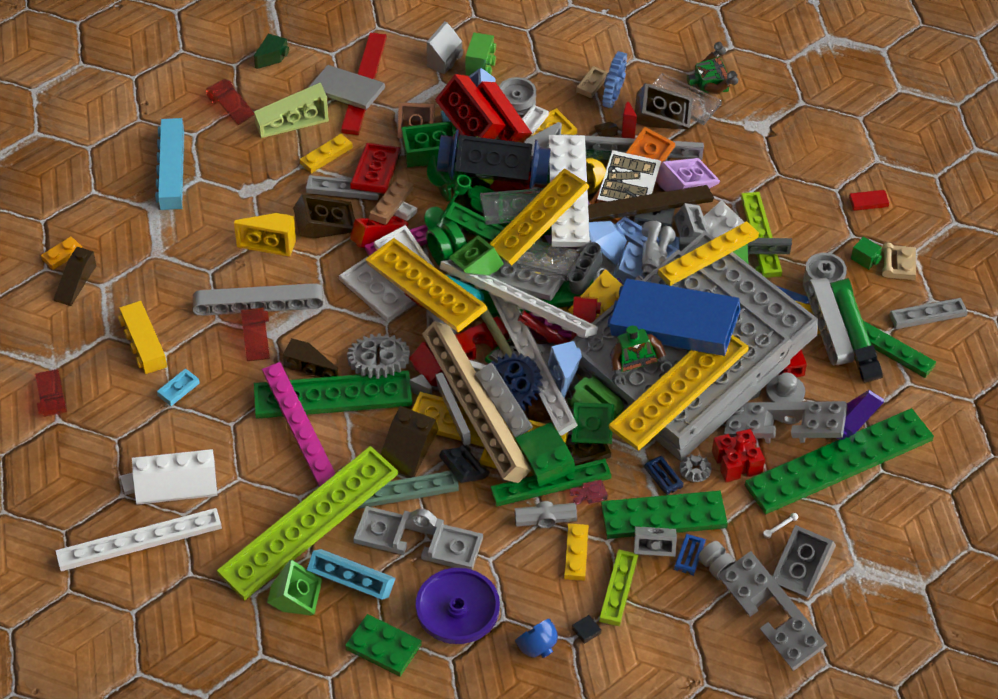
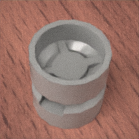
M718 541L709 543L698 556V559L705 567H710V573L717 580H720L718 575L736 562L729 553H726V549Z

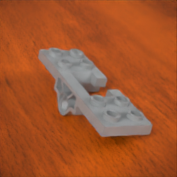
M846 401L748 402L742 405L727 420L724 434L735 437L736 432L751 429L755 438H764L766 443H770L771 438H775L776 428L773 425L774 420L787 424H796L802 420L801 425H792L791 430L792 438H799L800 443H805V438H843L847 403Z
M369 506L365 507L354 536V543L404 555L407 542L400 540L404 529L434 535L430 547H424L422 560L455 568L473 570L483 540L482 533L444 525V520L436 518L426 509H417L412 512L404 511L402 515Z
M752 551L718 575L719 579L750 617L758 612L757 607L772 596L782 606L789 619L776 629L767 622L760 630L793 671L827 646L823 638Z

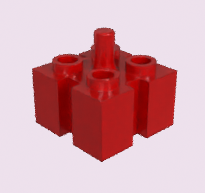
M751 429L738 431L735 437H730L729 434L713 438L712 454L716 463H721L720 471L725 483L741 479V474L746 473L750 477L763 473L765 458L760 447L755 448L756 438Z

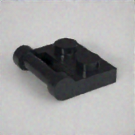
M464 444L459 448L441 450L439 457L460 483L487 478L490 471L480 464L470 452V447L468 445L464 446Z

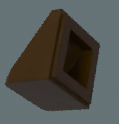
M611 121L594 126L599 137H612L618 133V126Z

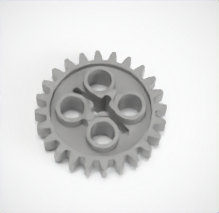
M378 333L377 337L371 334L370 338L363 336V340L357 339V344L352 343V347L348 348L349 352H347L348 365L351 366V370H355L356 374L361 372L362 377L366 374H369V378L376 375L377 379H379L380 375L387 378V374L394 376V371L401 372V368H406V364H409L410 358L409 346H406L405 341L402 342L401 338L396 339L395 335L388 337V334L381 336L380 333ZM377 347H380L379 365H377Z

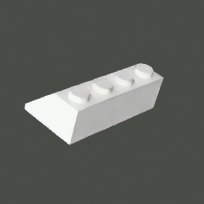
M213 449L132 458L137 505L218 496Z

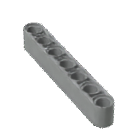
M319 284L199 290L193 294V312L201 316L317 309L322 307L324 303L323 288Z

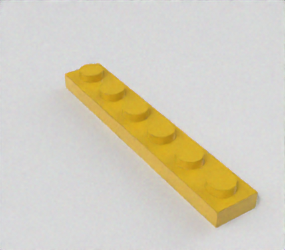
M746 221L659 268L658 275L671 286L757 239L759 232Z

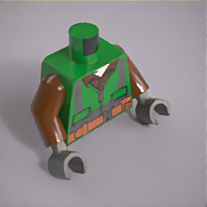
M721 42L715 43V51L695 65L694 74L687 75L688 85L697 84L702 93L720 94L721 92H729L730 84L736 85L738 83L736 72L730 71L727 73L721 57H718V55L726 53V49Z
M633 325L627 327V333L618 336L617 344L614 345L610 353L612 371L615 372L612 376V381L615 385H617L616 380L618 377H621L622 384L626 383V378L620 373V370L626 372L657 363L658 359L661 361L660 369L662 372H664L663 365L666 363L672 368L671 362L665 358L666 352L661 341L652 334H647L645 329L638 330L637 326Z

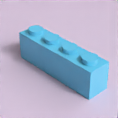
M322 549L313 551L307 567V571L379 599L389 598L396 579Z

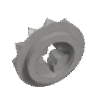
M691 454L689 457H684L683 461L680 462V473L689 481L701 482L710 476L711 463L708 462L707 457L702 458L700 454L698 456ZM692 465H699V469H692Z

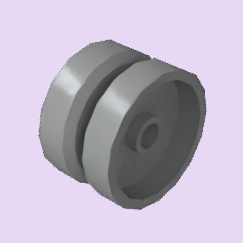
M514 77L503 81L499 85L521 118L524 117L533 105H536V88L531 81L525 78Z
M818 253L811 256L805 266L803 277L804 290L807 280L827 278L829 283L845 279L847 267L844 261L831 253Z

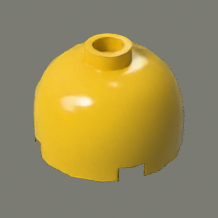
M587 158L586 172L587 184L589 185L587 193L589 195L598 192L601 188L606 169L600 161Z

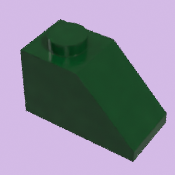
M268 33L254 54L255 68L260 69L280 63L289 53L287 39Z

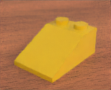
M273 213L234 221L238 248L291 256L296 242L294 216Z

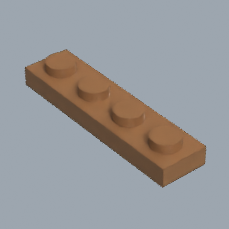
M397 178L370 212L369 219L386 225L411 193L414 184Z

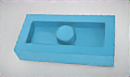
M185 368L160 388L157 394L162 400L172 406L200 384L199 378Z

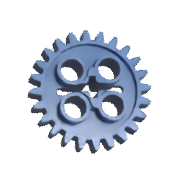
M618 51L611 62L604 82L605 89L602 101L604 107L613 108L615 101L619 97L620 89L626 76L627 53Z

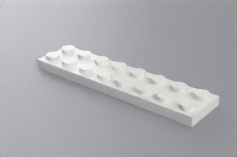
M549 135L548 143L549 148H551L549 159L550 182L564 168L587 182L585 135ZM587 190L551 226L552 247H585L590 243Z

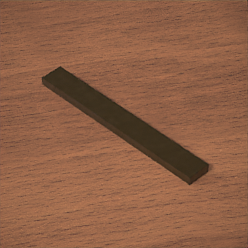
M707 185L590 204L588 205L589 222L679 208L684 203L697 205L713 202L714 196Z

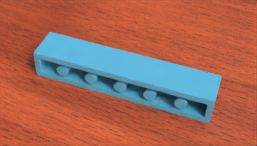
M161 119V126H158V137L160 139H157V147L160 152H157V163H160V165H156L157 176H159V178H156V189H159V192L155 193L156 203L160 204V210L182 209L183 119Z

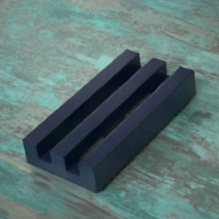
M662 456L645 463L644 468L665 495H669L671 491H677V488H683L684 483ZM658 462L667 472V474L671 477V479L675 482V484H673L670 481V479L667 477V474L658 466Z

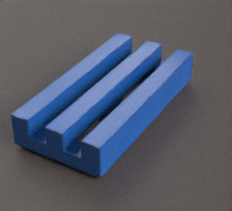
M686 534L674 570L678 571L680 569L683 573L690 572V575L694 576L699 563L698 556L704 548L706 539ZM689 540H692L689 553L687 555L685 564L683 565L681 564V561L683 559L686 547L688 545ZM698 542L700 543V545L697 550L692 567H690L689 563L691 561L695 546Z

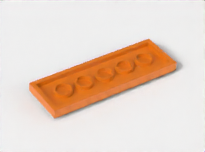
M644 127L626 153L660 160L662 164L675 148V142ZM600 189L590 201V204L607 202L597 199ZM621 217V218H615V219H609V220L612 221V222H614V223H617V222L620 221L623 217Z

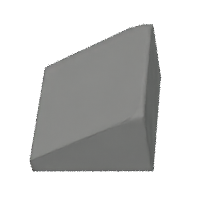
M421 374L410 380L412 393L419 395L420 392L432 395V386L424 375Z

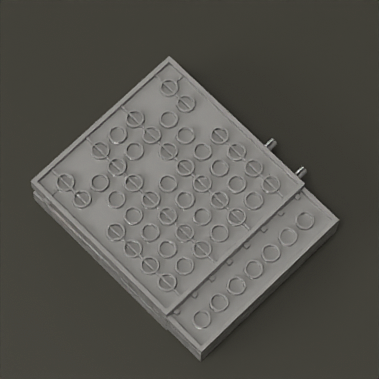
M704 231L682 251L678 249L668 258L662 255L659 258L662 263L645 278L639 275L635 280L668 285L658 275V269L715 238L707 231ZM733 252L671 285L738 297L741 310L732 335L748 345V351L653 437L680 461L688 456L738 411L742 405L747 403L790 364V359L817 336L818 318ZM612 305L591 323L598 327L597 334L588 336V338L576 336L572 341H574L582 354L576 372L583 378L587 377L590 379L592 375L595 376L622 399L624 403L623 411H625L671 368L666 363L663 365L664 372H662L660 369L661 361L658 359L657 363L626 372L620 370V373L626 378V383L622 384L621 377L617 378V385L613 383L612 376L615 372L612 371L610 353L614 345L617 344L618 337L611 336L610 327H608V318L614 312V305ZM663 345L666 352L665 358L671 362L672 367L691 351Z

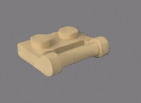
M884 243L882 245L884 253L882 275L887 278L915 280L916 247L894 246L892 243ZM892 254L896 255V269L892 268Z

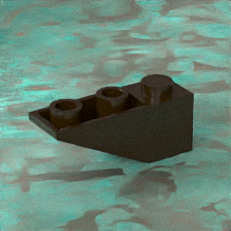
M291 338L283 353L284 367L321 378L338 376V368L310 343Z

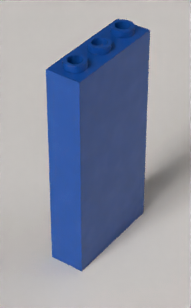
M626 278L624 286L621 285L619 299L614 302L613 315L608 318V327H610L611 336L618 337L627 333V327L633 325L637 326L638 330L645 329L647 334H652L659 339L662 345L725 356L741 310L740 299L738 297Z

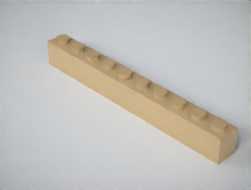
M434 321L422 335L504 480L519 483L531 471L529 464L496 406L475 375L476 371L451 327Z

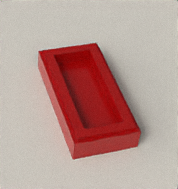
M885 190L850 193L849 195L853 211L889 207V200Z

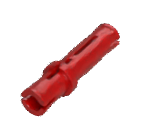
M525 310L521 312L522 315L520 314L517 321H520L546 338L548 343L559 345L570 342V340L559 334L558 330L551 329Z

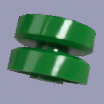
M453 221L442 224L441 229L435 227L426 232L428 248L438 266H440L441 261L450 260L449 257L467 244L460 228Z

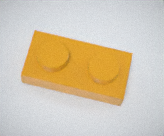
M70 236L43 253L41 258L54 270L68 261L76 247L82 248V246Z

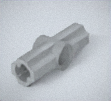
M543 501L535 507L515 508L514 511L516 526L538 525L541 528H550L556 523L577 521L575 503L553 505L552 502Z

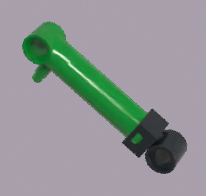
M849 278L831 282L830 286L851 342L854 359L863 383L883 378L877 354L869 340Z

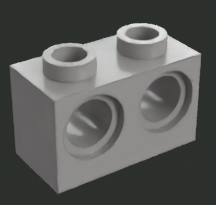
M684 203L674 216L680 237H698L704 231L709 233L700 206Z

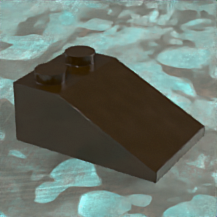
M645 83L636 93V123L652 128L689 129L693 98Z
M301 194L293 207L299 236L322 238L352 233L355 216L352 204L349 201Z
M402 406L399 407L391 422L380 454L398 470V474L407 478L415 477L439 430L436 419Z

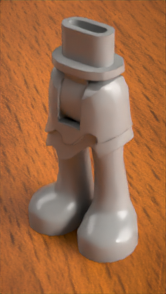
M648 221L642 226L643 236L648 237L642 248L641 268L643 270L642 274L645 277L662 263L659 260L662 255L667 257V246L674 242L676 236L670 226H664L661 229L662 224L658 221Z

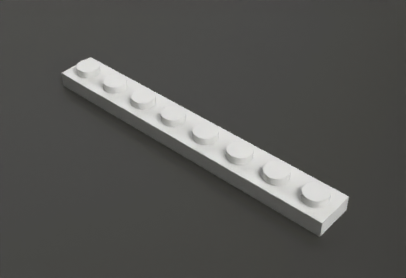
M217 508L55 551L60 570L64 571L222 529Z

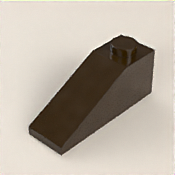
M80 247L75 248L66 264L54 296V301L72 306L96 268L94 251Z

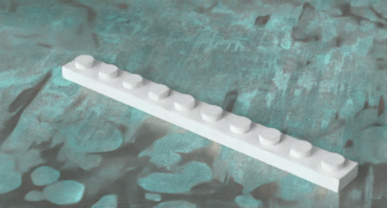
M451 260L441 261L440 269L446 271L448 275L461 278V281L475 285V288L484 289L492 296H499L505 302L518 305L519 309L528 310L534 316L543 317L549 323L558 324L564 330L577 333L578 337L588 338V336L597 334V326L488 275L465 273Z
M490 295L518 353H522L524 357L529 356L531 361L534 360L541 370L539 373L543 376L540 380L543 386L537 387L541 391L539 395L558 433L561 436L578 425L529 327L517 321L521 314L516 304L503 301V298Z

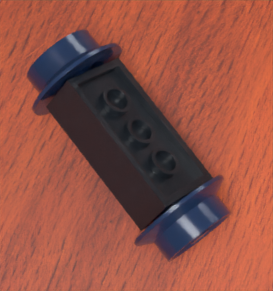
M457 129L453 136L441 135L437 171L448 173L451 181H453L455 170V175H467L468 177L528 184L529 172H531L529 190H531L535 184L546 185L551 148L540 147L537 139H535L533 157H531L533 144L459 135V130Z

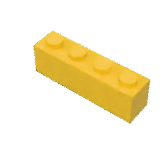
M142 301L119 307L121 314L118 316L121 327L125 326L126 328L124 329V334L127 341L131 340L132 342L130 343L132 353L138 356L136 357L138 367L143 368L145 374L167 368L166 356Z

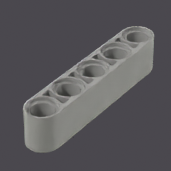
M828 279L807 280L805 283L806 294L813 314L818 318V328L831 364L835 366L852 363L854 361V351Z

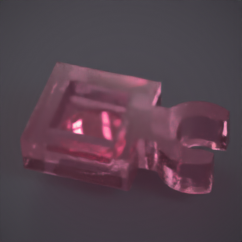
M602 479L583 483L582 489H570V496H579L573 498V503L576 505L581 504L583 500H587L588 504L608 499Z

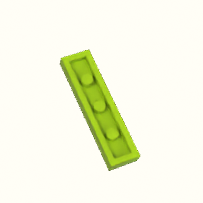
M618 549L599 622L620 627L638 554Z

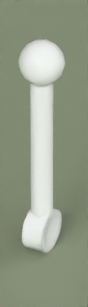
M792 513L788 519L773 529L765 530L763 533L764 538H771L772 533L792 520L796 521L798 515Z

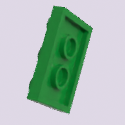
M367 614L345 645L347 651L401 677L421 647L422 640Z

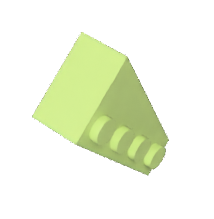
M321 82L254 111L255 124L260 137L264 138L328 122L327 96Z

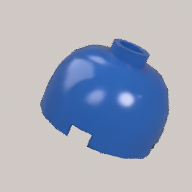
M546 619L535 625L530 631L523 633L515 642L522 653L528 657L534 658L541 655L542 658H545L553 653L552 647L557 643L558 634L553 622L550 619Z

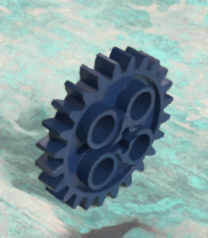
M506 353L503 360L498 357L497 363L491 361L521 409L525 411L526 404L532 406L530 400H537L535 393H541L537 387L543 386L540 381L543 378L539 373L541 370L534 360L531 361L529 356L524 357L522 353L518 357L515 353H512L511 358Z

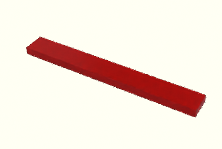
M370 32L358 75L375 80L387 40V34ZM348 104L341 133L359 135L366 110Z

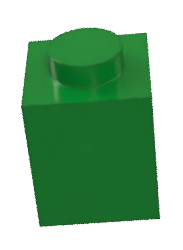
M863 236L853 247L851 260L869 270L873 265H877L880 262L882 247Z

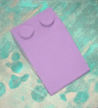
M699 158L662 162L656 178L659 187L664 189L665 192L707 185L711 188L720 182Z

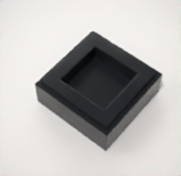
M590 615L572 625V630L584 644L601 634V628Z

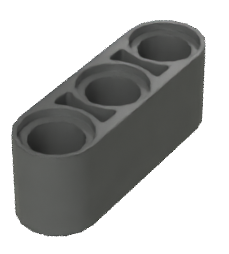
M596 242L588 243L584 247L568 275L570 290L573 294H583L587 290L603 262L601 246Z

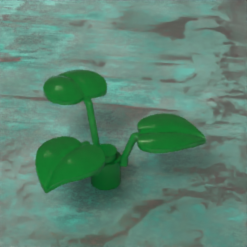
M436 155L431 157L427 165L428 180L437 187H441L444 184L447 186L454 184L453 190L455 193L444 211L439 207H430L426 211L424 221L428 230L435 227L441 229L442 224L449 222L445 220V215L457 195H463L467 192L468 197L472 198L471 206L481 213H489L498 206L499 195L484 186L471 187V179L467 175L456 177L455 170L453 181H451L448 173L437 171L438 157Z

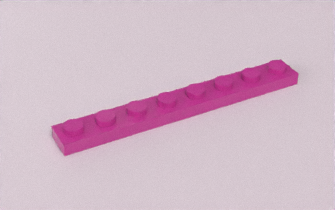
M281 363L263 368V375L318 487H320L336 473Z

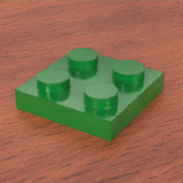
M574 402L573 417L578 426L572 429V442L612 444L613 432L609 429V424L614 418V404Z

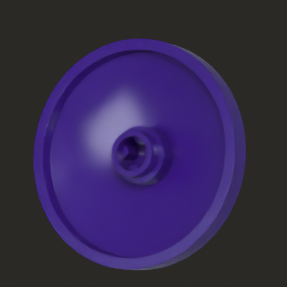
M450 568L435 573L422 584L416 597V614L422 628L433 638L449 644H466L484 637L491 631L499 617L500 599L495 586L487 577L471 569Z

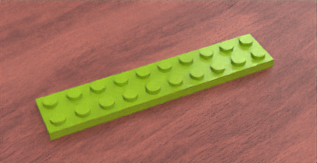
M369 446L217 570L218 575L245 601L283 570L288 561H294L396 477L398 470L374 448Z

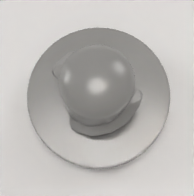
M783 373L774 377L767 384L766 394L771 402H802L805 397V387L792 373Z

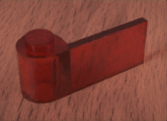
M222 79L206 88L209 100L214 104L219 102L237 125L254 116V112L234 89L230 80Z
M263 307L241 310L247 362L270 359L265 322H269L268 311H264Z
M59 369L36 373L40 402L37 403L39 414L47 417L67 412Z

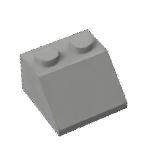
M445 21L427 41V67L443 74L451 69L457 59H460L463 55L462 40Z

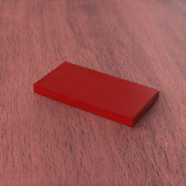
M366 143L350 183V189L385 194L401 154V147Z

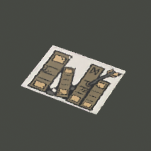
M612 150L597 199L613 201L652 194L661 161Z

